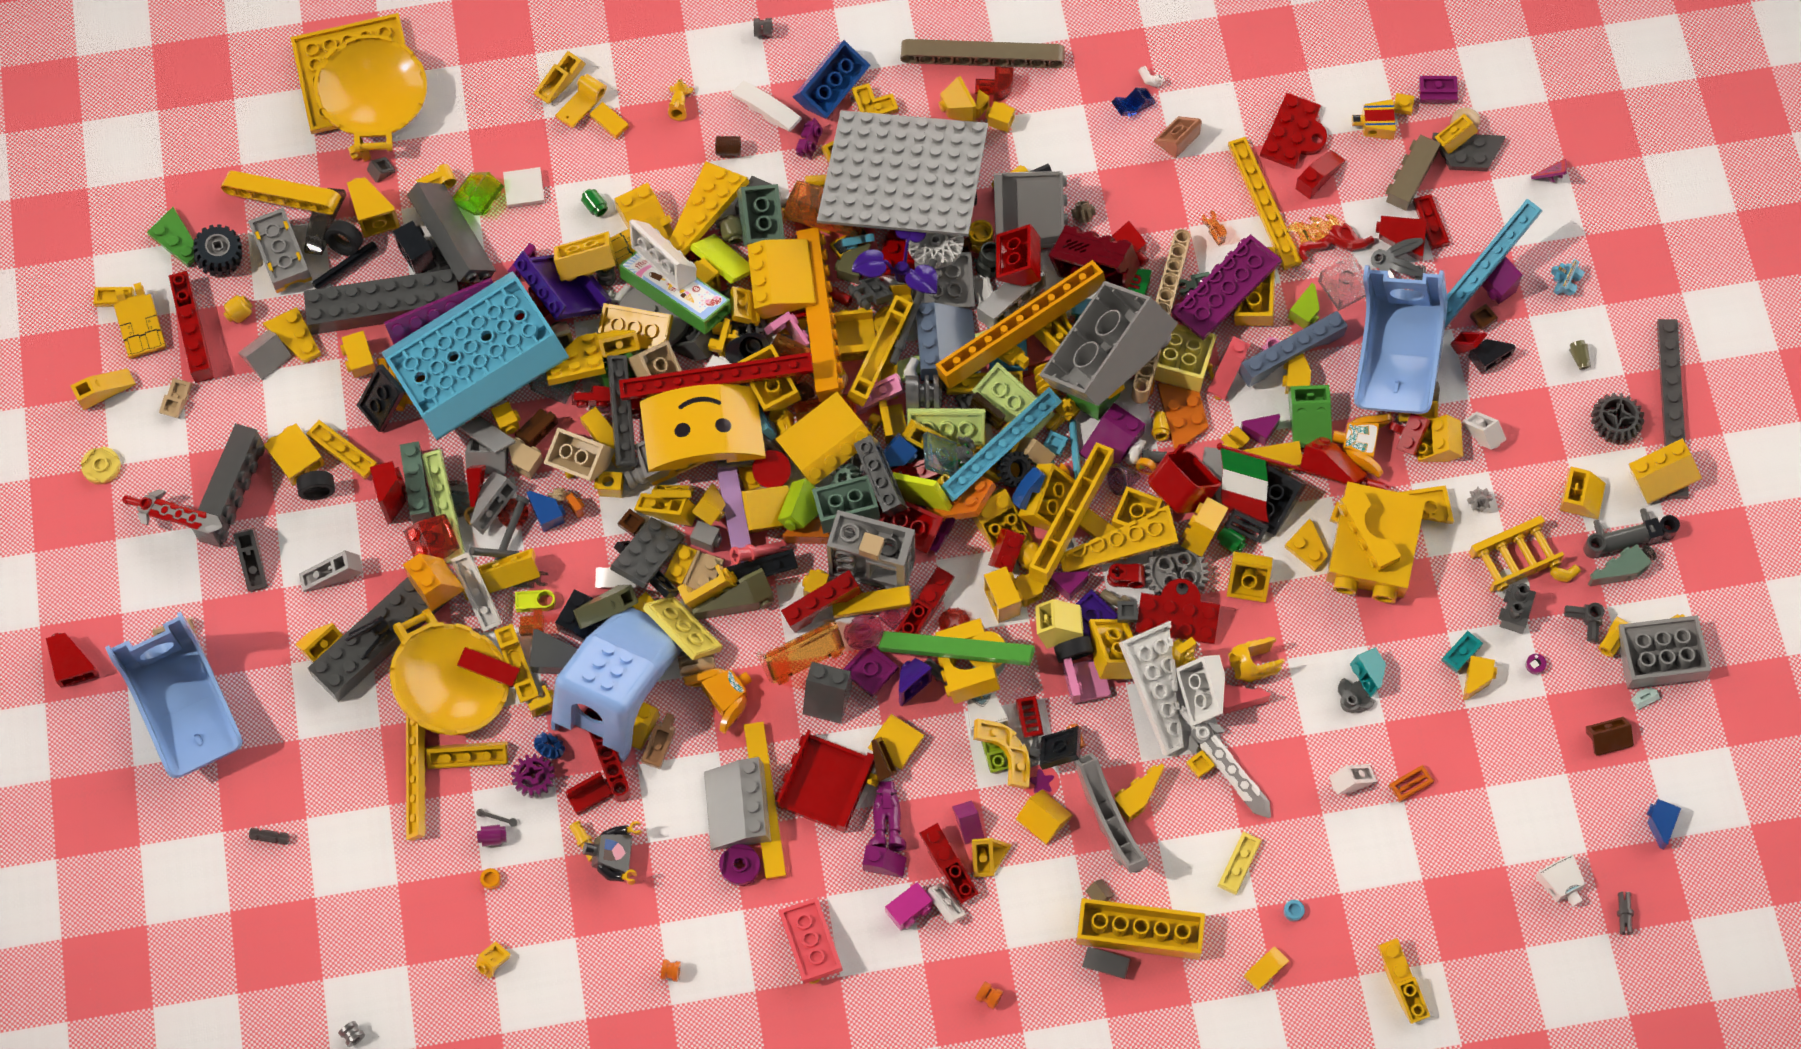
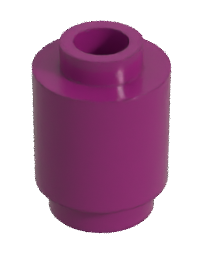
M500 825L481 826V831H477L478 843H482V847L502 845V843L507 842L506 827H500Z

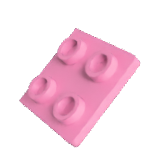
M789 311L764 328L767 335L772 332L776 335L786 328L800 350L810 344L808 334L804 330L801 331L797 325L799 323L794 314H790Z
M1071 658L1063 659V671L1072 704L1110 696L1111 692L1107 679L1099 678L1094 665V659L1074 664Z

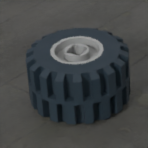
M217 224V227L209 225V229L205 227L202 229V233L198 232L193 246L194 260L198 268H202L205 274L210 272V276L218 274V277H223V273L229 275L230 270L234 272L242 259V244L239 235H236L234 230L230 231L228 226L222 228L221 224Z

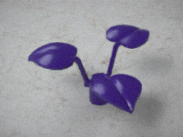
M895 230L896 235L900 239L906 240L903 261L898 262L894 268L888 260H883L884 256L881 251L874 249L861 253L852 266V272L868 278H878L885 273L887 265L897 282H906L911 289L918 292L937 294L938 276L936 270L929 265H918L913 270L907 264L909 242H921L926 236V233Z

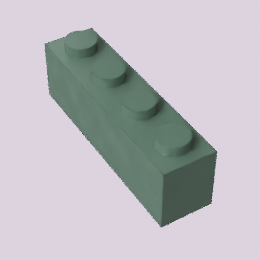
M418 441L401 444L400 452L411 520L413 524L433 521L420 443Z

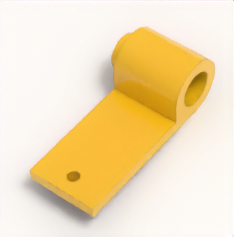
M589 74L582 75L578 79V92L555 115L557 119L571 128H574L606 92L607 86Z

